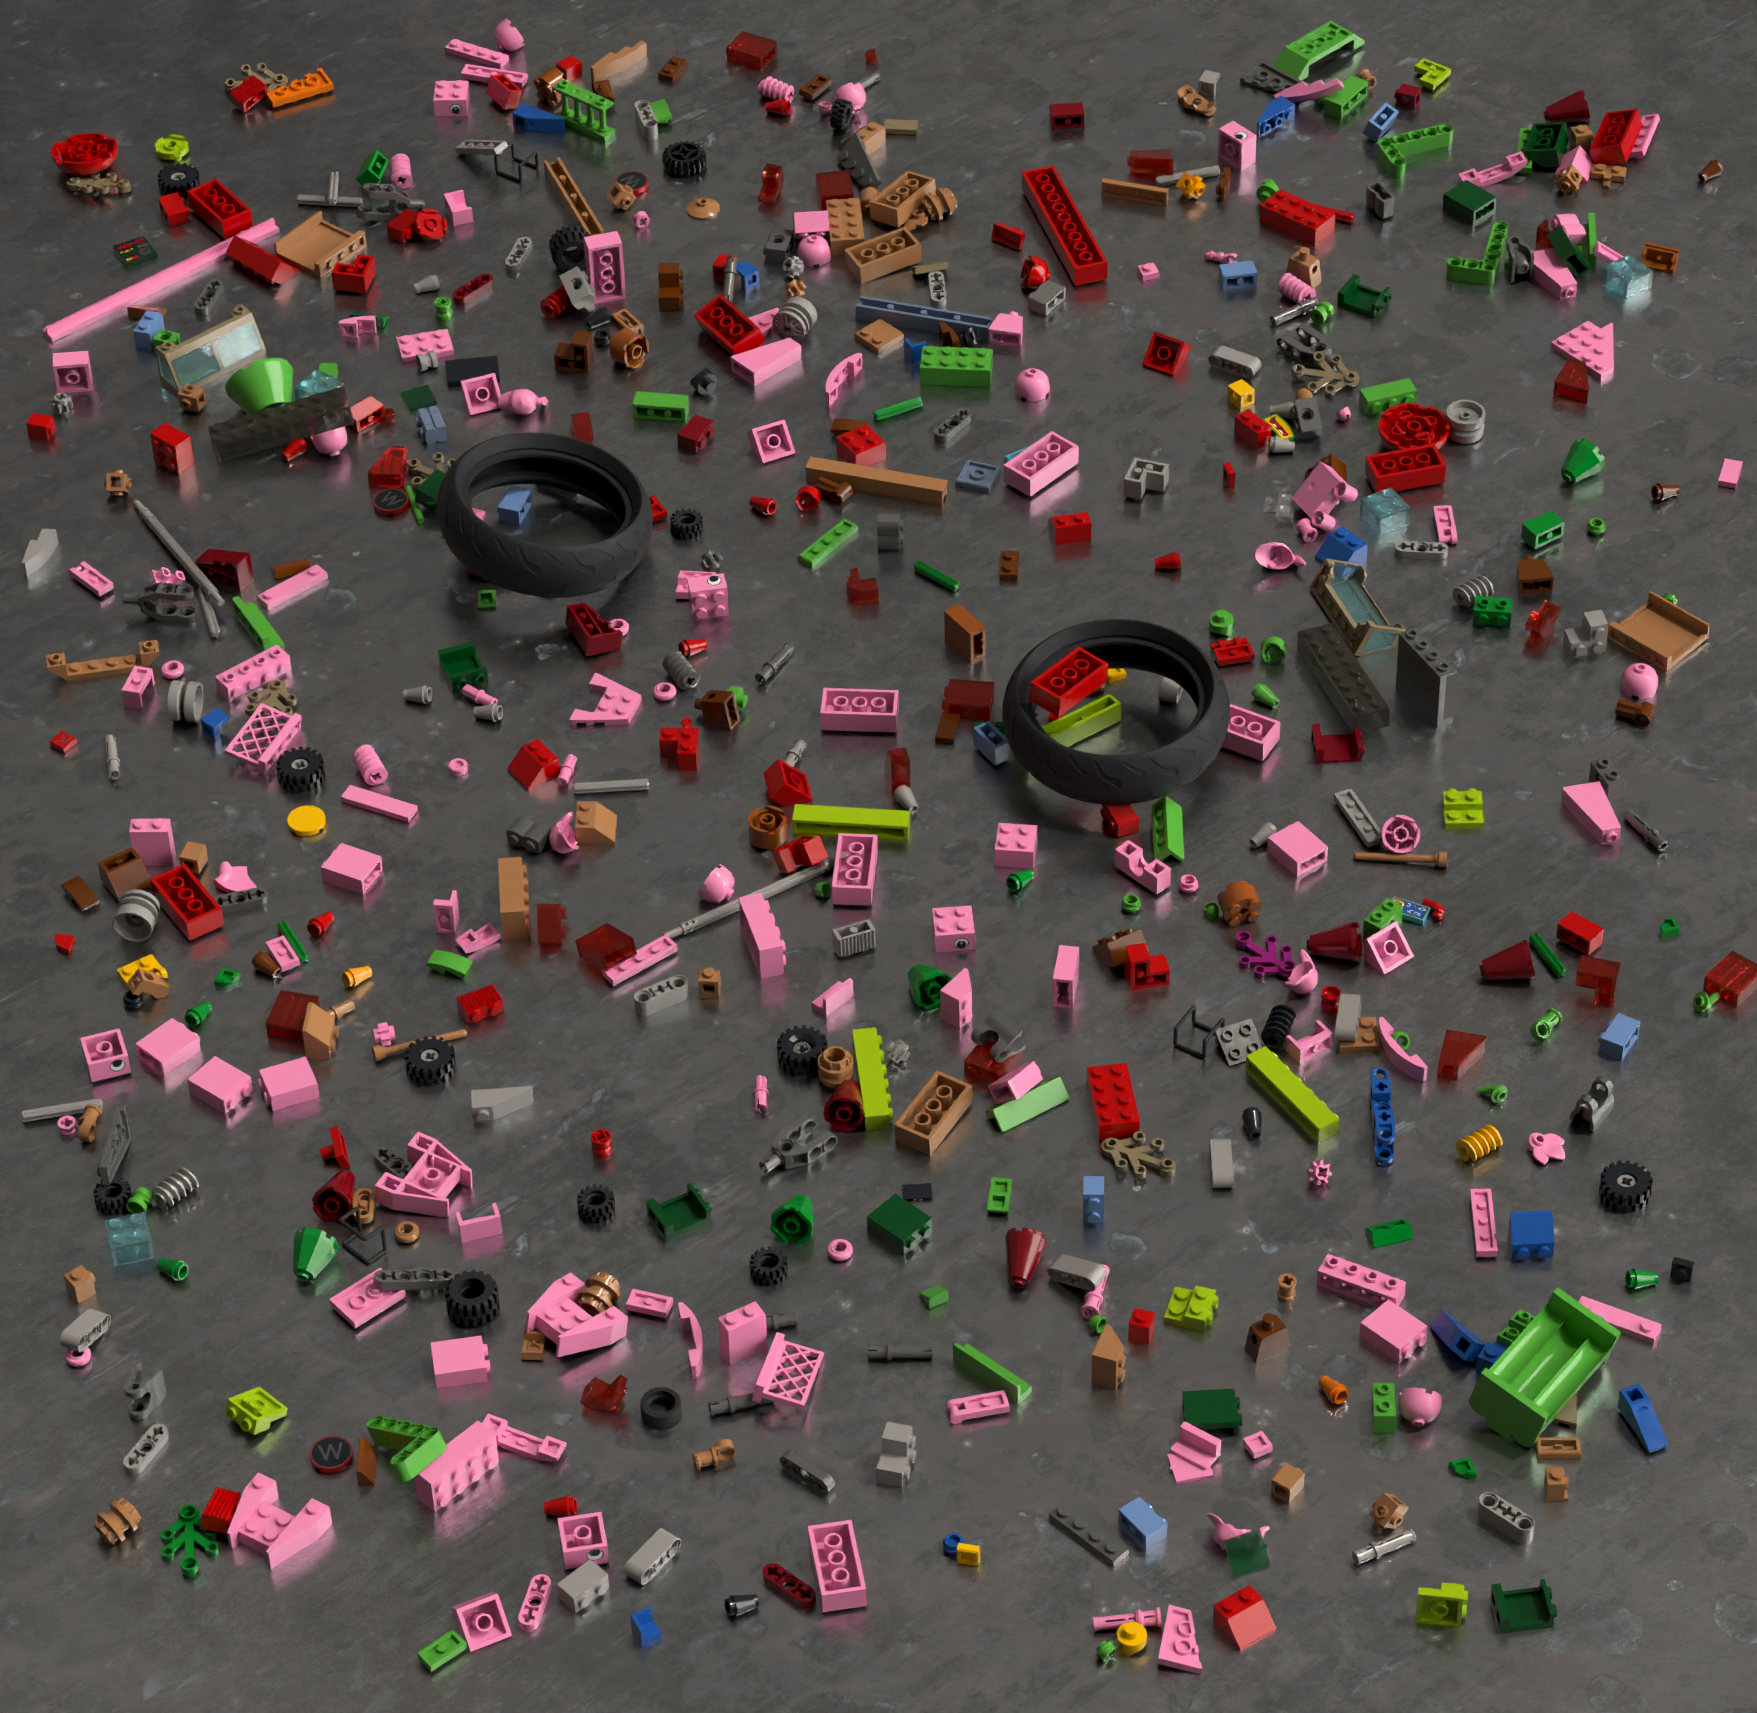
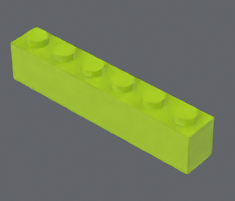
M1109 693L1042 728L1054 740L1069 747L1121 721V703Z
M795 804L792 818L793 834L838 837L839 833L877 835L878 839L908 841L910 811Z
M876 1027L852 1029L856 1070L864 1108L865 1131L890 1129V1120H893V1109L888 1108L891 1105L890 1093H886V1091H889L888 1079H884V1076H887L886 1064H882L884 1062V1050L879 1049V1047H882V1037L877 1035Z
M1265 1046L1246 1056L1245 1070L1318 1143L1338 1134L1340 1120L1337 1114L1333 1113L1324 1101L1320 1100L1310 1088H1307L1301 1079L1295 1076L1289 1067L1278 1059L1274 1052H1271Z

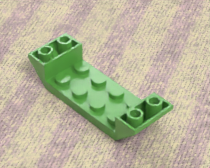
M1329 21L1287 45L1274 66L1302 81L1308 77L1309 65L1343 45L1355 50L1365 44V41L1340 25Z

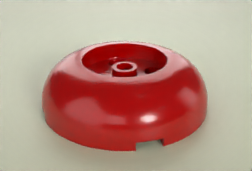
M101 133L72 135L66 137L67 141L62 143L58 141L51 149L54 164L63 172L72 175H91L101 172L113 164L118 154L117 141L113 137L110 139L106 138V135Z
M1404 403L1393 406L1382 414V418L1378 422L1380 439L1391 451L1435 444L1437 450H1439L1446 443L1450 432V423L1440 410L1432 406L1428 408L1421 407L1419 403Z

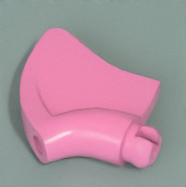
M226 861L220 864L219 876L213 880L214 885L218 889L227 893L257 888L247 874V866L232 867Z

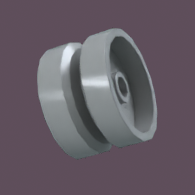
M1472 400L1452 402L1446 410V417L1450 423L1448 438L1463 444L1473 443L1481 439L1485 427L1486 413L1484 407Z
M173 680L171 682L167 703L170 721L181 722L184 717L187 722L198 723L200 721L204 700L201 682L190 681L187 686L185 681Z

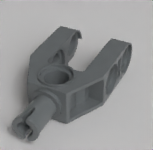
M366 183L362 189L364 197L369 199L389 200V205L385 207H373V205L360 206L357 209L356 216L362 220L391 221L407 208L423 210L421 206H424V200L410 199L405 191L393 184Z
M1302 324L1295 330L1305 344L1311 345L1309 348L1289 335H1283L1277 339L1278 348L1300 364L1319 368L1320 365L1315 363L1313 358L1314 353L1322 352L1324 360L1334 371H1337V367L1331 364L1332 347L1326 336L1309 325Z
M159 582L143 587L140 594L123 593V604L138 605L142 613L159 621L192 623L197 619L196 609L193 606L161 602V599L176 602L177 600L187 601L192 599V597L194 598L193 588L190 585ZM189 592V594L182 595L181 593ZM192 613V615L185 616L184 614Z
M805 1114L779 1131L772 1144V1155L760 1161L759 1167L764 1173H768L778 1165L784 1169L808 1165L830 1151L837 1143V1136L827 1131L821 1136L817 1135L807 1145L798 1147L795 1143L809 1135L817 1124L815 1119Z

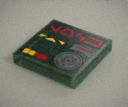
M145 236L113 246V251L126 268L158 258L157 252Z

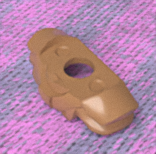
M1184 85L1178 89L1177 95L1187 109L1206 116L1212 115L1216 111L1214 103L1207 101L1197 94L1191 86ZM1195 100L1201 101V103L1198 105H1195L1194 103L1192 104V102Z

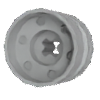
M791 297L775 314L772 320V327L781 339L791 338L795 342H800L817 321L816 309L805 298Z
M133 889L122 894L112 921V927L116 934L132 942L147 940L152 934L160 912L159 901L152 894L143 890Z

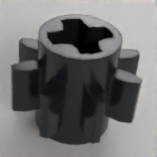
M971 327L961 331L962 335L959 336L961 345L965 344L968 348L978 345L977 340L981 338L978 330L974 331V328Z

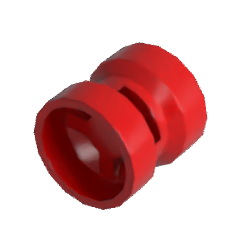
M1326 986L1322 989L1321 1009L1325 1013L1334 1014L1338 1012L1341 990L1338 987Z
M605 1129L593 1131L591 1134L592 1154L598 1158L609 1156L612 1153L610 1132Z

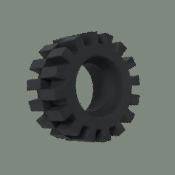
M835 100L831 109L832 113H830L831 128L847 130L852 118L851 113H853L851 101Z
M681 509V512L677 510L670 517V531L676 538L679 536V539L685 537V540H689V537L694 539L695 536L698 537L702 533L703 516L700 512L697 513L696 510L691 511V509H688V511Z
M114 1177L110 1185L97 1183L96 1188L93 1190L96 1208L101 1213L105 1212V1215H109V1212L112 1215H116L115 1212L117 1211L119 1214L123 1213L122 1209L127 1210L126 1203L132 1197L131 1187L127 1180L124 1182L123 1178L118 1180V1177ZM111 1194H119L117 1197L107 1198Z
M593 1184V1188L586 1186V1190H580L581 1194L578 1193L577 1206L578 1213L582 1219L585 1218L587 1222L592 1219V1223H596V1220L603 1222V1218L608 1220L609 1216H613L615 1200L613 1191H609V1187L606 1186L604 1188L601 1184L599 1187H596V1184ZM592 1202H602V1204L597 1206L590 1205Z
M768 1246V1250L762 1247L761 1252L757 1249L755 1254L751 1255L749 1261L750 1275H752L753 1280L756 1279V1283L760 1284L762 1281L764 1286L767 1283L773 1286V1282L779 1284L780 1279L784 1281L785 1276L788 1274L787 1256L786 1254L784 1255L782 1250L778 1251L776 1247L772 1250V1247ZM765 1264H773V1265H776V1266L773 1267V1268H763V1267H762V1266L765 1265Z

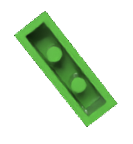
M1352 75L1342 82L1343 90L1325 97L1323 102L1324 113L1342 119L1367 96L1368 81Z
M1409 378L1360 389L1359 404L1367 416L1385 412L1399 404L1416 403L1417 389Z
M636 391L632 404L633 418L686 422L689 412V396Z

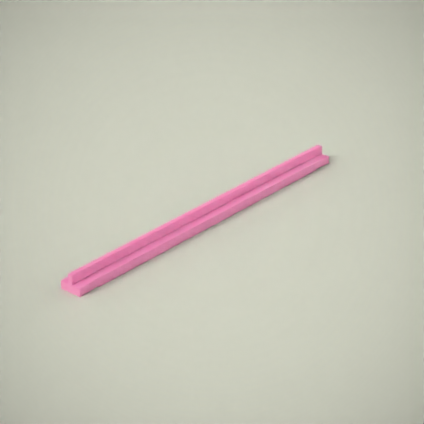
M270 218L236 236L257 244L268 237L280 233L279 227L275 225V219ZM233 236L197 253V255L195 254L174 266L172 265L149 278L81 309V311L79 310L68 317L52 323V325H48L42 330L43 335L53 343L66 335L72 334L230 257L226 254V251Z

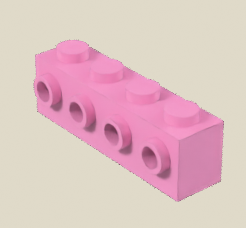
M275 645L215 676L217 691L230 702L290 671V656L278 645Z
M1327 1254L1317 1271V1285L1380 1307L1388 1299L1399 1306L1405 1296V1281Z

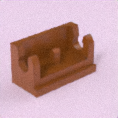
M1646 242L1641 254L1643 257L1640 261V267L1673 274L1678 264L1679 249Z

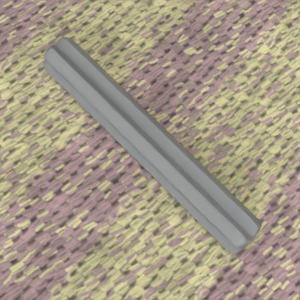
M1218 165L1184 172L1191 176L1196 174L1201 178L1219 175L1220 169ZM1184 172L1158 176L1155 178L1156 185L1159 187L1178 183Z
M337 171L330 173L329 205L337 203L339 173Z
M299 194L297 196V204L358 208L363 206V199L337 196V203L329 205L328 196Z
M199 587L197 594L211 638H218L220 630L211 599Z
M647 778L579 782L573 784L574 794L649 789V780Z
M101 1098L28 1109L22 1111L23 1122L80 1114L84 1113V1108L88 1104H95L96 1107L98 1106L102 1110L103 1104Z

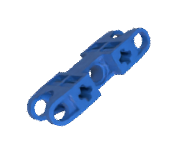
M1374 1068L1370 1072L1369 1091L1374 1155L1378 1163L1389 1164L1394 1159L1395 1122L1391 1107L1389 1072L1386 1069ZM1375 1074H1382V1075H1384L1385 1077H1384V1078H1381V1079H1378V1078H1375L1374 1075H1375ZM1387 1153L1390 1157L1382 1158L1379 1154Z

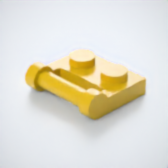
M152 954L116 969L118 977L128 990L131 989L127 982L138 968L161 975L164 979L168 978L166 969L158 963Z

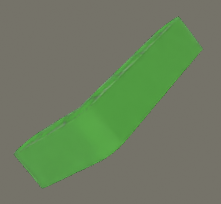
M1441 124L1381 138L1377 142V158L1392 178L1401 179L1405 176L1406 159L1403 156L1451 145L1453 143L1454 127L1450 124Z
M1497 221L1493 224L1483 261L1450 257L1447 260V278L1486 285L1495 283L1506 246L1508 224L1503 221Z
M376 1416L366 1423L374 1444L401 1450L390 1460L399 1482H407L413 1479L447 1449L437 1427L384 1416Z

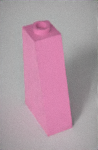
M1549 248L1533 251L1532 277L1559 300L1576 297L1577 282L1568 267L1560 259L1556 250Z
M786 338L733 355L731 357V370L753 386H756L801 360V345L791 338Z
M1600 781L1562 788V804L1601 845L1620 842L1621 826Z

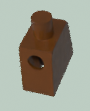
M1527 555L1523 557L1522 561L1518 562V594L1553 591L1554 576L1543 559H1533L1532 556Z
M710 690L702 699L697 698L695 700L694 707L702 711L706 723L731 731L740 721L734 692Z
M1266 1313L1263 1315L1262 1320L1249 1327L1245 1351L1256 1364L1290 1349L1287 1327L1277 1315Z

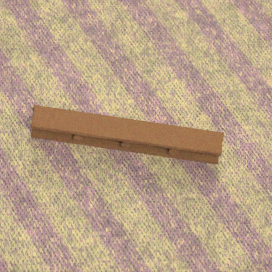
M560 157L556 158V162L548 163V161H544L545 176L575 226H579L580 229L584 228L590 236L604 234L602 226Z
M811 456L805 466L807 482L817 483V480L822 476L838 484L847 482L853 490L943 505L944 496H947L948 480Z

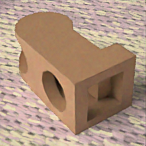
M140 968L136 970L127 982L132 994L138 996L141 992L153 995L156 999H160L169 992L163 976Z

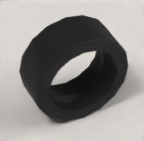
M657 1387L647 1391L640 1402L643 1421L648 1426L657 1429L668 1428L677 1423L682 1411L681 1399L678 1393L666 1387ZM658 1402H666L674 1406L672 1410L663 1414H656L648 1409L651 1405Z

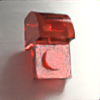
M766 163L761 175L763 185L758 195V202L774 205L777 197L781 195L783 188L782 166Z
M589 413L571 414L570 426L573 429L574 438L582 441L594 440Z
M850 569V577H847L846 582L847 598L858 605L878 604L879 589L876 579L861 580L858 569Z
M1545 600L1538 612L1532 611L1524 626L1526 631L1544 639L1548 638L1555 629L1554 624L1562 608Z
M620 1374L611 1384H608L594 1377L584 1387L580 1403L597 1412L613 1413L618 1411L622 1399L627 1392L625 1386L628 1378Z

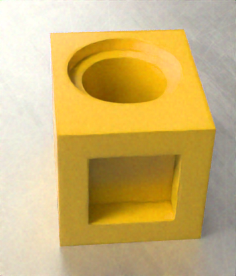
M1240 379L1228 385L1227 400L1237 408L1242 410L1254 404L1255 389L1244 380Z

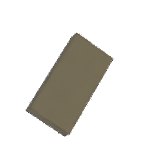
M885 119V134L917 135L918 120Z
M941 261L912 266L911 268L913 274H921L949 269V265L947 262Z

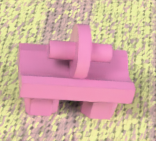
M164 567L159 571L152 570L149 573L153 578V584L159 582L182 584L185 580L182 571H176L174 574H171L170 570Z

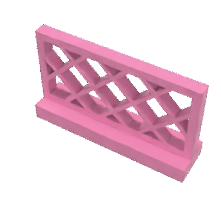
M261 703L226 748L225 754L258 768V773L265 776L301 729L302 715L295 713L291 716ZM264 711L269 713L270 716L261 717L260 713ZM283 719L287 722L278 725L276 720ZM273 721V726L265 727L263 723ZM260 723L262 727L252 729L251 725ZM277 730L278 734L274 736H269L267 733ZM264 733L265 737L256 739L254 734ZM251 735L252 740L243 741V736ZM268 742V747L260 748L258 745L259 743ZM255 744L256 749L247 750L245 746ZM242 747L243 751L235 752L233 749ZM259 754L260 758L256 761L250 758L249 755Z
M777 1332L757 1380L752 1401L761 1403L762 1398L803 1410L822 1362L824 1352L785 1341V1334ZM785 1349L794 1351L796 1354L788 1355ZM811 1356L817 1358V1360L809 1361L806 1357ZM801 1359L803 1363L796 1365L793 1360ZM787 1362L791 1367L783 1368L781 1364ZM808 1368L811 1373L804 1375L801 1370ZM795 1372L798 1376L791 1378L788 1373ZM781 1375L785 1378L783 1381L776 1379L777 1376ZM803 1381L806 1386L799 1388L796 1383ZM790 1385L793 1390L786 1391L783 1387ZM777 1388L780 1393L775 1394L769 1392V1390ZM798 1395L801 1401L792 1399L791 1396Z

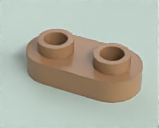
M360 1188L354 1193L353 1208L359 1207L361 1224L369 1223L374 1218L375 1194L370 1188ZM356 1212L353 1213V1219L355 1220V1222H357Z

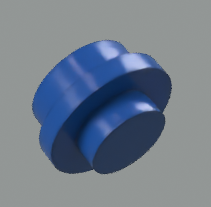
M951 1533L943 1540V1549L949 1554H957L958 1543L965 1544L959 1534Z

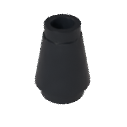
M600 307L585 322L589 329H593L609 323L612 315L606 307Z
M1256 1107L1246 1108L1243 1111L1242 1120L1249 1137L1257 1139L1262 1135V1113Z
M756 1594L730 1595L724 1601L726 1613L728 1616L737 1617L758 1608V1596Z

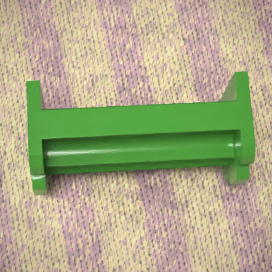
M1557 1287L1553 1291L1547 1305L1489 1370L1485 1368L1481 1372L1469 1398V1404L1476 1413L1487 1417L1488 1426L1501 1436L1507 1438L1512 1435L1522 1446L1531 1447L1594 1372L1608 1360L1621 1332Z

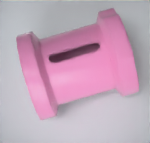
M1304 518L1298 521L1296 530L1303 535V540L1305 542L1314 541L1317 538L1318 531L1311 526L1310 520Z

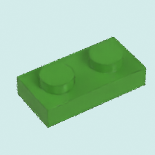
M451 1630L419 1651L417 1657L432 1672L467 1649V1643L454 1630Z

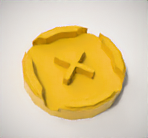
M305 805L291 811L287 818L289 830L296 832L298 836H312L319 833L321 828L323 830L326 824V817L320 808Z

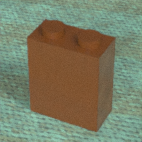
M960 604L945 610V640L970 663L986 656V627Z

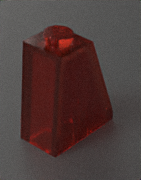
M1170 149L1130 151V157H1127V166L1131 168L1132 172L1173 175V157Z
M1568 358L1554 381V396L1583 404L1588 403L1589 383L1586 362Z
M389 446L368 471L369 487L405 488L407 463L409 460L408 446Z
M906 747L887 750L884 772L892 797H894V791L899 786L906 785L910 787V759Z
M1446 1029L1438 1062L1437 1078L1458 1081L1485 1053L1487 1036Z

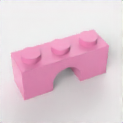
M1127 840L1115 849V867L1157 895L1170 886L1171 868L1158 859L1147 864L1143 858L1142 848Z

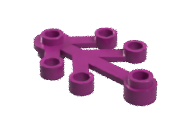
M1240 931L1236 934L1235 942L1239 948H1248L1260 956H1241L1239 958V966L1241 968L1247 969L1251 964L1274 965L1273 967L1255 966L1254 976L1256 978H1264L1266 974H1280L1285 978L1291 976L1293 969L1297 966L1291 960V946L1283 945L1280 948V955L1283 957V961L1277 958L1276 936L1269 935L1266 937L1265 945L1268 947L1267 952L1251 941L1252 936L1249 932Z

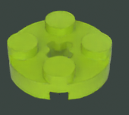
M168 135V138L163 140L162 137L155 143L159 159L180 161L182 156L186 155L189 151L188 141L186 142V139L180 135Z

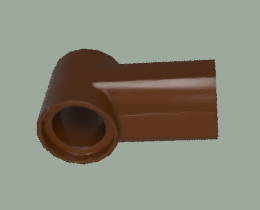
M608 79L592 82L593 93L615 103Z
M822 476L815 485L819 492L830 496L833 503L841 505L853 494V489L847 482L838 484Z
M1623 699L1618 700L1615 709L1616 715L1633 719L1641 727L1648 726L1656 713L1655 706L1649 702H1643L1640 705Z

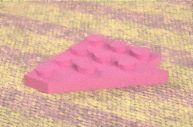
M1587 321L1551 342L1552 349L1598 379L1602 380L1613 373L1612 323L1600 329L1590 321Z

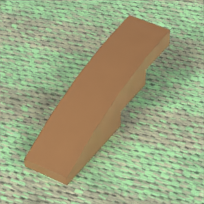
M640 41L632 48L625 46L616 54L613 52L608 53L590 67L591 81L595 82L610 77L644 59L647 56L646 42Z

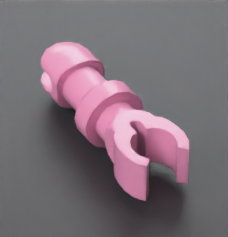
M1210 250L1204 253V258L1207 260L1214 259L1221 263L1224 261L1227 264L1237 262L1232 261L1230 258L1235 259L1237 257L1235 253H1214V251Z

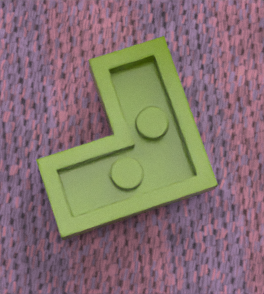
M1425 58L1414 66V71L1423 75L1419 79V85L1432 90L1451 75L1450 68Z

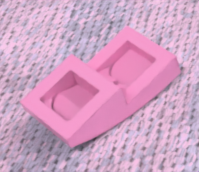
M359 316L339 321L340 337H358V333L376 334L375 316Z
M489 922L476 932L469 929L455 939V941L465 953H470L485 948L502 937Z

